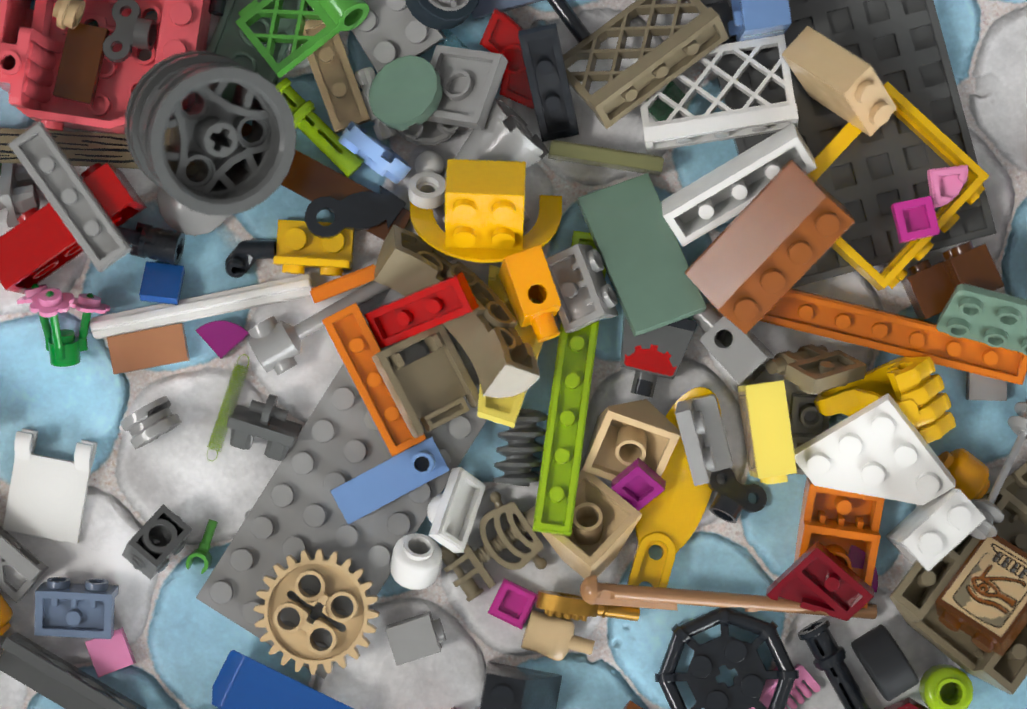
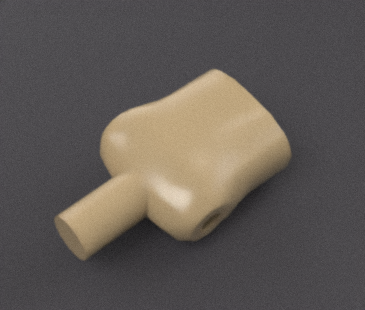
M531 610L521 648L537 652L552 660L561 661L566 657L569 649L591 655L595 641L574 635L575 625L571 619H565L563 616L562 618H557L555 615L551 617L547 614Z

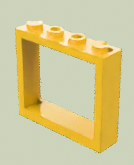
M887 81L883 86L897 107L893 114L950 167L968 165L967 181L960 193L951 202L941 206L935 212L939 230L946 233L960 218L956 213L957 210L965 202L972 205L986 189L982 184L989 175ZM848 122L814 158L817 168L808 174L817 180L862 131ZM842 237L831 248L879 291L887 286L893 289L908 274L904 270L905 266L913 258L920 261L932 249L934 244L930 241L932 237L907 242L880 272Z

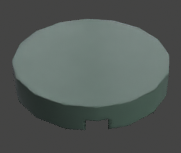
M412 55L396 58L386 64L375 76L369 90V105L373 114L388 128L396 130L409 129L407 126H412L415 123L418 125L424 123L437 110L443 96L439 72L424 58Z

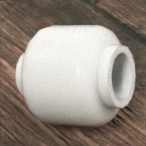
M412 533L403 536L396 542L393 548L390 563L393 579L402 587L410 590H422L430 587L435 583L439 575L442 550L439 544L427 535Z

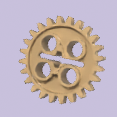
M319 548L315 559H311L308 551L305 549L301 551L300 562H297L290 554L286 557L287 569L278 563L273 566L278 576L277 578L267 575L263 578V581L270 587L269 590H258L256 593L257 596L265 600L264 604L256 605L253 608V611L264 614V618L255 623V627H266L267 632L260 638V641H273L274 645L269 651L270 655L278 651L284 653L281 665H285L291 658L296 660L295 672H299L304 663L309 664L311 675L316 673L319 664H323L327 674L331 673L333 661H336L339 666L345 668L347 666L346 654L357 660L360 657V653L356 645L367 648L370 645V641L363 635L364 632L375 633L377 627L368 622L369 619L379 617L380 615L379 611L369 609V605L379 599L376 595H367L366 593L373 585V581L361 583L359 578L363 574L364 568H360L355 572L349 570L352 558H348L343 564L338 563V551H334L328 560L324 558L323 549ZM309 574L316 576L321 582L320 592L315 595L306 593L301 586L303 576ZM293 591L310 606H315L318 602L324 605L322 613L345 625L346 630L340 631L322 616L313 620L310 617L312 610L300 602L289 598L288 592ZM338 596L349 597L354 604L353 612L349 615L338 614L333 607L334 599ZM292 607L298 611L300 622L297 626L289 627L282 622L280 613L283 608ZM318 628L327 629L332 635V644L324 648L317 646L313 641L312 634L314 630Z

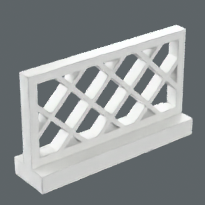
M784 34L721 44L698 61L706 66V69L695 83L682 74L676 77L690 88L679 104L662 93L667 85L653 94L648 101L645 100L641 103L640 111L646 151L652 152L774 133L791 123H794L798 129L799 117L797 105L795 104L790 67L781 55L786 49ZM778 46L780 59L771 71L754 60L761 49ZM745 51H752L749 56L744 53ZM735 54L744 61L733 77L716 66L723 55ZM708 57H714L711 62L706 59ZM633 58V63L638 61V58ZM749 65L766 76L755 92L738 81ZM780 68L782 70L783 79L776 75ZM711 71L728 82L717 98L700 87ZM772 80L785 89L786 101L771 104L759 95ZM733 86L750 97L743 108L732 110L721 102ZM695 92L712 103L705 114L694 116L684 109V106ZM657 98L674 109L666 120L650 123L648 110ZM755 101L760 104L759 106L751 107ZM717 107L722 110L721 112L713 113ZM679 113L685 116L683 118H676Z

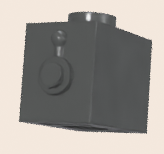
M163 504L127 542L122 556L135 569L141 571L151 580L157 572L160 573L168 566L169 559L173 555H177L182 551L192 528Z

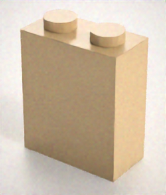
M809 26L781 54L811 98L870 137L880 126L889 120L891 114L897 109L871 65Z

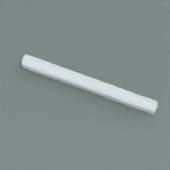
M305 274L181 299L178 305L162 303L97 316L90 320V329L95 339H102L312 296L310 291L313 288V283L310 275Z

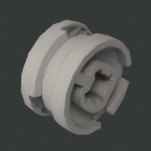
M167 396L147 404L120 422L124 431H129L132 435L131 443L135 449L154 441L182 422L179 416L172 414L169 409L171 403Z

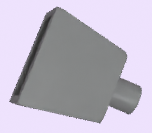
M710 303L706 304L704 312L693 316L697 324L706 332L699 339L700 342L739 385L751 384L766 370V363L774 358V355L751 331L747 334L742 332L725 316L722 317ZM727 332L733 335V341L729 347L723 342V337Z

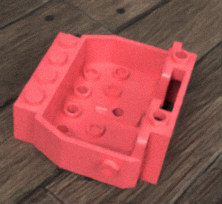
M0 0V88L9 93V104L16 107L32 120L42 122L48 130L63 132L64 127L100 133L125 134V111L131 93L141 77L156 63L174 54L187 51H206L211 21V14L208 11L211 0H135L141 9L140 18H145L146 14L150 11L157 12V36L155 45L151 50L152 55L150 59L146 61L140 60L139 54L143 49L132 47L130 57L122 62L110 61L104 54L93 105L58 98L53 95L68 27L61 29L56 26L57 18L53 17L52 13L57 0H35L34 9H30L31 0ZM84 0L86 6L79 23L88 25L90 22L95 21L98 23V27L108 29L110 31L109 35H111L116 28V23L112 16V8L118 0ZM129 8L122 11V16L124 17L131 14V9ZM115 44L112 50L119 52L122 49V44ZM191 92L182 100L183 109H188L194 104V92Z

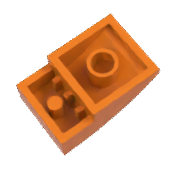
M806 477L794 562L818 541L871 587L881 538L879 528L885 499L814 486L809 478ZM851 545L865 552L863 569L851 567V561L848 557ZM867 603L865 606H863L862 608H866V609H867L868 603Z

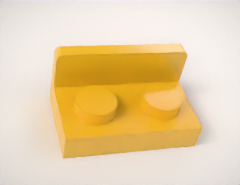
M278 219L276 256L273 258V264L282 266V273L305 274V267L320 268V275L343 276V270H352L354 230L345 228L337 236L330 239L319 238L308 230L305 221ZM318 222L323 226H328L332 224L329 222Z

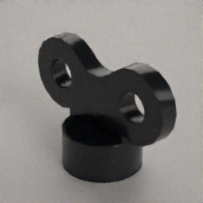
M731 468L711 472L710 483L707 484L713 492H717V495L709 510L718 518L730 523H736L743 509L753 513L762 510L766 505L767 496L761 486L739 483ZM718 474H722L725 477L724 484L717 482L716 477ZM750 493L756 495L757 500L754 504L748 500Z

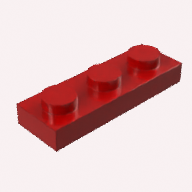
M463 272L377 307L364 315L380 349L473 312L479 306Z

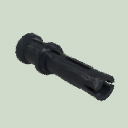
M827 618L820 619L800 630L798 637L800 640H805L815 658L813 661L815 668L825 672L844 708L871 709L844 661L846 658L845 649L843 646L837 645L828 628L830 626L829 620Z

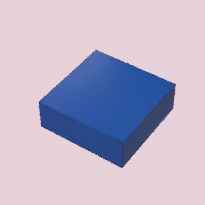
M146 261L139 293L140 301L178 305L185 274L184 266Z

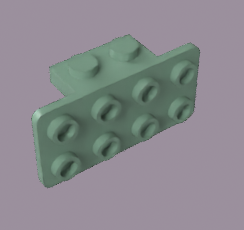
M959 284L939 316L936 329L952 337L982 342L991 347H1002L1021 352L1027 356V300L968 284Z

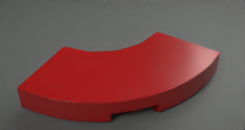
M495 8L479 44L492 53L502 54L508 60L499 94L534 109L518 37V31L524 29L512 17Z

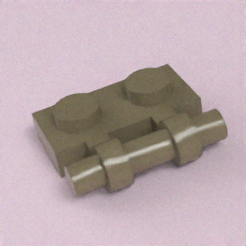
M810 344L800 347L795 353L791 351L777 353L773 359L766 363L765 367L769 374L779 373L780 375H785V379L799 386L802 392L820 394L822 391L846 386L848 383L864 379L867 364L840 350L828 352L824 345L816 346Z

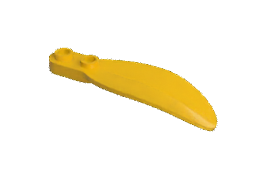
M695 387L681 396L673 404L665 417L679 429L675 416L677 403L709 394L715 395V393L707 387ZM717 399V403H718V407H719V411H720V415H721L720 405H719V401H718V399ZM681 434L661 476L666 481L665 490L639 510L642 513V517L635 526L638 546L627 585L639 586L641 582H648L651 587L667 588L675 555L696 530L709 502L712 490L708 484L694 486ZM653 545L659 546L662 550V556L658 560H654L649 556V549Z

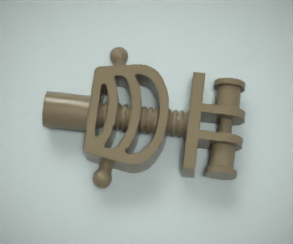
M494 491L490 494V501L494 503L495 508L485 513L480 520L479 530L483 547L480 546V549L477 548V551H475L467 541L464 554L459 557L442 545L440 547L442 550V561L446 565L443 568L444 571L448 573L453 569L458 577L453 584L455 587H461L467 596L466 600L468 602L484 591L483 588H479L472 578L475 574H480L489 589L496 585V582L484 566V562L487 563V560H490V558H493L498 564L510 570L521 569L530 560L540 570L547 566V561L538 555L544 547L543 542L536 534V531H532L536 505L522 513L514 501L503 504L501 494ZM504 512L510 525L509 529L506 528V531L503 530L500 522V515ZM513 514L518 517L519 522H515ZM491 518H494V526L498 534L496 538H492L493 540H489L486 533V525ZM526 533H528L533 540H529L526 537ZM516 540H520L531 550L523 552L514 546L513 542L516 543ZM503 549H508L512 554L521 559L509 561L499 554L500 551L503 552ZM469 558L474 567L465 573L460 564Z

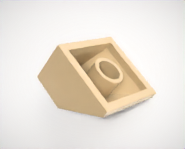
M581 470L578 478L571 536L541 533L560 558L584 579L591 575L598 577L617 557L642 517V513L595 475Z

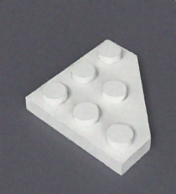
M889 393L794 449L795 462L814 486L923 506L955 488L956 484L955 478Z

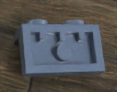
M66 577L48 578L47 582H43L35 590L34 635L111 639L114 636L115 597L118 595L119 586L108 585V580L89 579L85 581V584L70 583V579Z

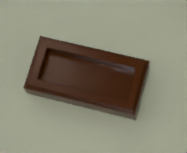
M79 23L75 29L68 28L53 92L55 97L93 105L104 59L103 43L110 33L108 29Z

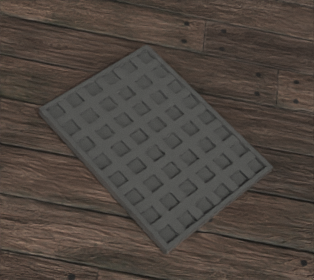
M700 0L707 8L711 6L719 14L729 37L722 44L737 42L736 35L730 36L728 33L727 24L733 20L730 0ZM788 0L792 24L784 34L786 48L807 26L814 29L871 65L883 85L888 81L978 165L933 0ZM778 46L761 49L754 60L771 71L780 59ZM745 51L744 53L749 56L752 51ZM735 54L723 55L716 66L733 77L744 61ZM749 65L738 81L755 92L766 76ZM780 68L776 75L783 79L782 70ZM790 68L795 104L797 105L799 117L797 130L815 158L848 122L811 98ZM716 74L721 92L728 82ZM772 80L759 95L771 104L786 101L785 89ZM733 86L723 99V103L732 110L743 108L750 97ZM755 101L751 107L759 106L760 104ZM892 113L889 120L880 126L871 137L862 131L816 181L848 209L855 221L841 237L872 266H877L890 262L907 243H899L891 205L930 196L927 170L950 166ZM776 132L733 139L737 155ZM985 190L972 205L965 202L957 210L956 213L960 218L946 233L940 230L939 235L931 238L930 241L934 246L930 251L997 233ZM830 247L791 288L855 272L856 270Z

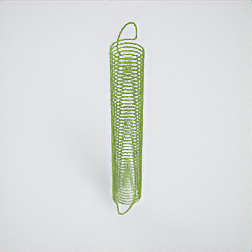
M238 360L237 364H234L235 368L233 369L235 370L231 373L232 377L230 378L232 379L229 381L228 390H226V395H224L225 399H223L222 406H220L222 410H219V415H217L219 417L216 419L215 428H213L211 433L212 437H210L208 442L209 446L207 447L209 449H213L210 447L216 446L213 445L216 444L213 443L216 442L214 441L216 440L214 436L219 435L217 433L222 432L220 428L225 427L223 423L226 422L223 421L226 420L223 419L226 418L223 417L226 416L223 415L229 414L226 413L229 412L226 411L229 410L226 409L229 408L227 404L232 403L230 401L235 400L233 398L239 395L236 393L241 392L239 388L242 387L239 386L242 385L239 384L242 383L239 382L242 381L239 380L242 379L239 378L242 377L239 376L245 375L242 374L245 373L242 372L245 371L243 370L245 368L238 365Z

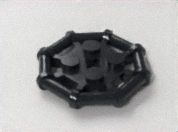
M721 607L684 624H675L671 629L673 634L660 670L655 674V682H659L670 708L687 709L675 681H687L696 700L691 709H749L752 707L755 709H785L795 679L799 678V670H795L777 632L776 628L778 625L773 621L769 623L732 608ZM719 624L721 625V636L700 645L692 638V636ZM729 624L759 636L752 643L741 641L729 635ZM764 641L778 670H766L757 649ZM686 643L695 652L688 671L675 673ZM726 665L728 670L735 668L738 675L733 678L734 685L727 687L725 682L718 683L716 676L720 674V666ZM766 679H779L769 708H767L759 701Z

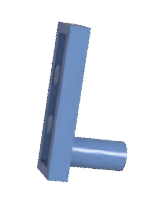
M430 437L334 488L330 492L349 525L450 471L433 437Z

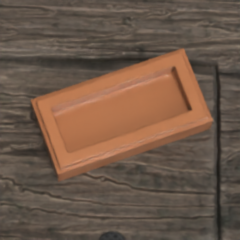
M183 323L107 337L113 374L115 375L190 361Z

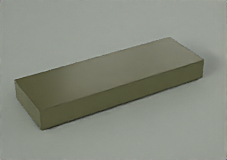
M558 140L551 141L548 159L644 174L648 173L660 176L664 163V159L661 156Z

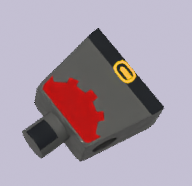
M623 312L620 367L635 371L630 393L653 398L658 376L667 379L675 378L696 329L697 321L682 319L634 337Z

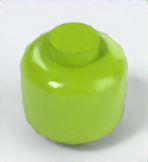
M938 664L932 666L923 674L920 680V696L929 709H967L973 699L971 680L963 671L953 665Z

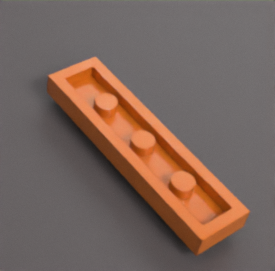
M354 303L323 319L322 322L392 457L426 440L425 434L418 438H414L411 435L371 357L381 352V349L358 304Z

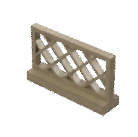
M636 0L563 55L569 85L591 108L600 123L608 129L729 39L719 14L711 6L707 8L700 0H677L675 4H660L661 0ZM683 13L700 14L688 24L680 25ZM674 14L672 25L655 26L657 15ZM638 15H649L646 26L630 27L631 21ZM644 36L641 48L625 49L627 37ZM652 36H669L657 47L650 48ZM618 37L616 49H600L601 43L607 38ZM638 58V61L626 70L619 71L622 59ZM597 59H613L611 70L594 71ZM578 60H588L584 72H570L567 69ZM592 81H608L606 85L591 95L589 93Z

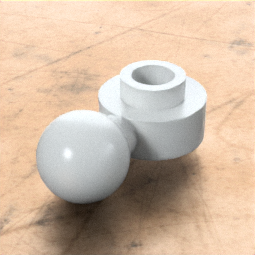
M426 150L421 152L415 159L414 168L417 174L409 180L408 198L418 208L434 209L445 202L446 181L441 176L444 171V160L439 153Z

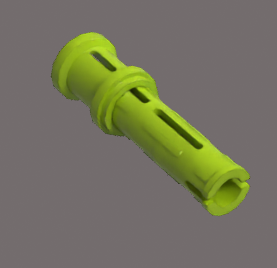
M287 77L284 78L275 87L288 103L293 114L295 129L299 128L346 177L352 176L362 166L364 160L338 141L340 137L314 112L316 109L314 104L310 100L305 101L290 86L291 81Z

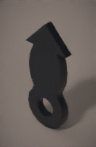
M381 185V194L371 191L358 192L347 196L341 201L332 197H320L314 199L308 205L305 211V223L308 230L314 236L326 239L337 236L345 228L355 231L369 230L378 227L385 221L389 229L405 207L406 202ZM328 209L334 213L335 220L331 225L323 226L318 223L316 216L321 210Z

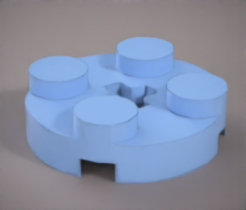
M351 121L342 132V136L338 141L354 154L358 153L366 160L365 164L382 177L386 176L395 184L403 180L412 167L391 148L371 135H366L368 133L367 130Z

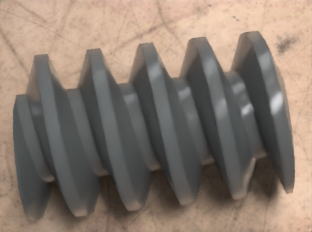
M521 408L515 427H509V430L498 433V437L507 441L508 445L496 448V452L505 456L506 460L494 463V467L503 471L504 475L493 478L492 482L530 486V483L539 481L540 475L531 469L541 466L542 460L533 456V453L543 451L544 445L535 441V438L545 436L546 430L537 426V422L547 420V414L539 410Z

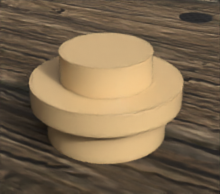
M57 0L52 13L53 17L57 18L56 26L61 29L66 27L75 29L83 16L86 2L84 0Z

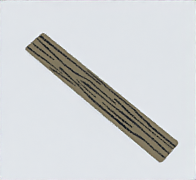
M0 128V163L22 164L8 144L28 129ZM48 130L73 166L90 167L96 163L101 165L109 163L116 168L139 169L128 150L125 134Z

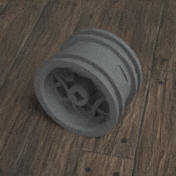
M187 51L174 54L156 63L139 80L131 93L125 111L124 131L127 146L137 167L174 200L192 211L206 215L229 216L248 211L264 202L279 188L289 172L295 155V123L293 114L284 96L271 82L256 72L243 67L226 56L211 51ZM229 82L237 83L232 101L220 97ZM191 92H194V104L188 109H183L182 100ZM252 120L251 133L242 137L241 128L243 124ZM167 129H170L169 146L165 145V133ZM199 159L200 166L198 171L193 175L187 176L186 168L188 164L193 160Z

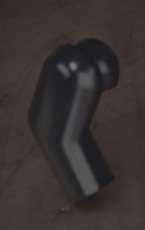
M276 240L241 241L225 260L226 273L233 278H239L251 268L257 259H273L276 256Z

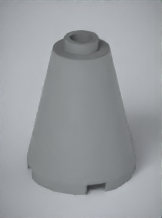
M495 98L484 130L473 129L455 159L526 162V168L543 159L549 152L537 134L532 136L531 132L526 128L528 124L507 104Z

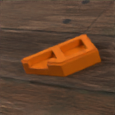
M372 264L311 288L310 293L314 303L374 281L376 265Z

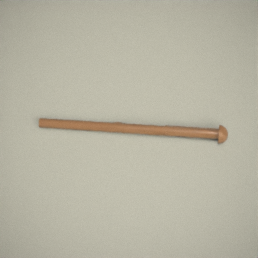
M596 575L586 577L580 585L582 599L591 605L678 611L677 604L721 608L740 607L745 608V612L773 611L829 616L823 611L814 612L800 608V603L778 597L776 601L764 595L598 583ZM868 604L867 609L861 608L851 618L876 619L877 605Z

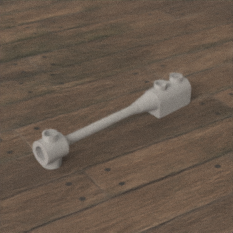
M524 209L525 224L526 222L530 221V218L526 210ZM445 216L442 217V221H443L444 224H445ZM523 224V233H525V232L527 231V229H526V227L524 226V224ZM436 249L433 251L447 261L458 259ZM371 281L294 327L283 321L277 322L275 317L272 316L248 330L251 336L248 342L264 370L269 372L274 369L277 375L297 365L294 357L300 354L301 340L324 327L323 319L354 303L360 306L390 288Z

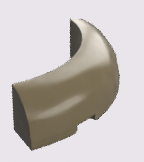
M393 225L378 255L374 281L406 296L463 272L479 307L473 312L450 320L442 325L459 342L477 372L483 396L505 398L527 391L540 377L537 360L530 343H523L515 330L517 320L503 301L463 263L458 261L456 264H451L442 256L433 252L435 249L428 245L420 236Z

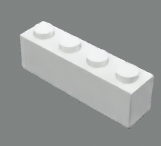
M791 123L662 200L663 217L684 247L740 214L791 159L807 173L815 170L817 166L813 154L794 123Z

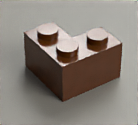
M972 241L943 252L942 255L945 260L931 265L929 259L907 268L910 275L901 281L916 316L920 320H925L941 313L959 284H968L991 291L1005 286L986 243L974 247Z

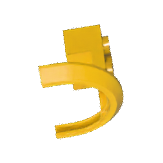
M447 159L445 232L438 226L434 218L433 209L418 208L410 202V218L417 234L428 245L446 255L477 263L503 262V258L538 245L543 247L552 239L561 223L562 196H539V215L532 229L523 236L526 162Z

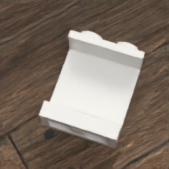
M953 488L927 504L917 506L885 537L910 564L913 565L917 560L929 572L980 525L986 517L960 489Z

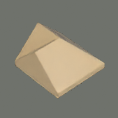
M647 399L608 406L597 417L582 465V471L612 481L636 459L640 458L659 476H662L679 440L680 430Z

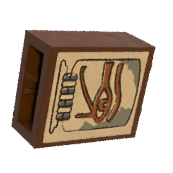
M998 535L980 540L936 599L935 604L939 621L954 632H958L960 629L972 637L971 641L984 652L991 653L993 650L1003 657L1027 624V553Z

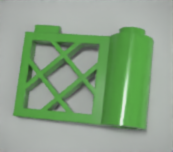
M253 0L238 12L240 18L235 22L276 75L281 78L340 31H350L359 26L368 16L370 9L365 0H301L299 10H282L284 0H262L260 3L257 0ZM308 5L312 8L313 11H307ZM261 17L272 18L269 34L253 33L249 27ZM280 18L297 19L295 35L277 34ZM306 19L321 20L326 26L314 36H303ZM261 42H267V47L265 48ZM275 44H293L291 54L278 64L273 58Z

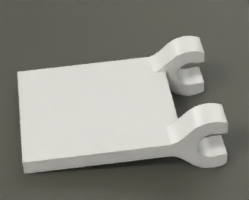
M23 428L22 431H17L15 437V458L3 530L77 544L79 543L90 472L96 455L97 442L81 440V443L78 442L76 444L74 461L34 454L38 431Z

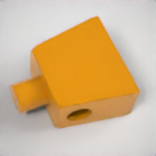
M541 245L504 257L499 277L519 326L523 328L532 325L538 342H544L560 335L554 316L557 315L561 302ZM530 299H536L540 304H535Z

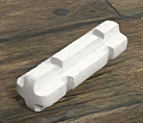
M366 67L358 70L354 76L359 89L362 88L363 90L361 95L371 122L375 123L373 128L379 141L390 139L396 135L397 131L388 128L373 114L369 105V90L376 76L374 69Z

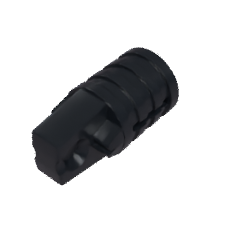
M137 222L136 230L116 226L129 245L132 246L133 250L130 252V255L141 258L148 257L149 259L161 262H169L170 265H178L185 244V234L183 232L177 231L175 233L171 230L154 228L153 225Z

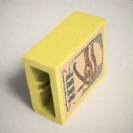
M784 380L737 386L750 476L760 478V483H765V485L788 482L787 475L797 473Z

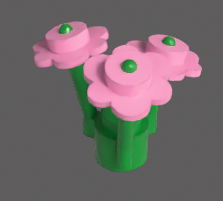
M33 284L32 287L25 289L26 296L20 297L17 300V304L31 303L29 305L30 311L38 312L45 336L46 350L49 351L50 364L57 367H68L78 364L81 360L80 352L88 350L87 334L91 313L106 314V312L110 311L111 307L101 303V298L92 293L79 294L78 298H74L72 293H62L59 288L48 289L47 284ZM70 307L83 312L78 337L75 336L73 330H60L58 312H67L70 310Z

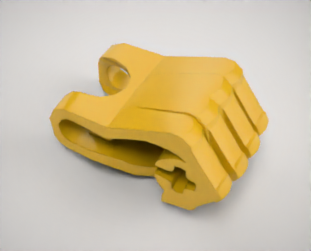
M929 356L893 359L866 372L864 379L848 383L846 386L822 391L814 400L816 409L824 416L828 417L840 413L851 416L889 393L928 444L942 438V436L956 427L955 418L952 413L945 412L951 408L950 399L946 393H939L944 390L943 380L939 374L930 375L935 372V365Z

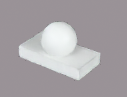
M462 467L452 468L444 492L433 497L427 506V516L432 523L429 536L453 553H463L486 485Z

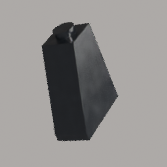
M488 661L480 709H556L562 675Z

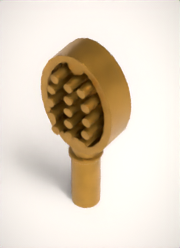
M539 590L537 595L536 607L544 609V614L551 617L555 615L557 618H562L563 616L565 619L587 622V617L601 616L602 618L610 617L638 621L640 616V608L591 605L585 602L580 595Z

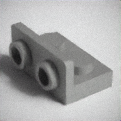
M576 244L546 258L560 298L561 307L558 315L565 333L575 332L603 318L618 316L616 309L618 299L614 289L605 281L602 273L604 263L596 249H593L590 245Z
M709 394L678 402L675 416L694 486L710 483L711 472L728 469L733 466L716 396Z

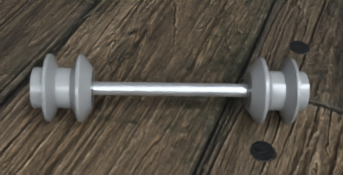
M1027 401L1016 403L1014 409L1019 416H1011L1008 419L1009 427L1018 436L987 500H970L986 517L969 534L974 538L984 540L986 537H995L997 529L993 526V523H1001L1004 520L1003 513L994 502L1024 440L1027 439Z

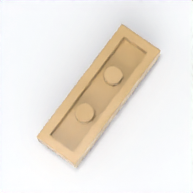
M321 20L305 21L303 36H314L326 26ZM338 33L307 57L335 133L344 131L351 121L358 125L371 121Z

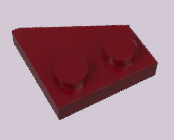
M816 541L767 588L766 595L776 601L778 597L800 603V608L814 612L823 611L831 617L848 621L874 597V589L820 542Z

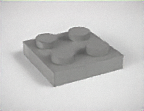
M365 0L370 9L368 16L359 26L352 30L377 73L396 58L409 55L419 57L447 39L442 30L424 26L413 17L405 0Z
M436 45L430 64L439 72L443 96L437 110L427 121L484 130L508 60L498 53Z

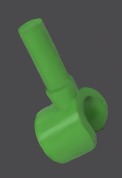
M208 520L198 549H195L186 560V568L188 570L194 561V557H200L204 561L201 574L210 567L212 556L209 553V549L218 523L217 521Z

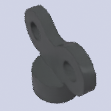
M118 0L112 8V16L115 20L116 28L103 43L105 56L113 62H122L129 58L132 53V47L152 50L157 36L156 21L140 18L141 9L135 0ZM124 9H131V14L129 16H122V11ZM115 44H122V49L119 52L112 50Z

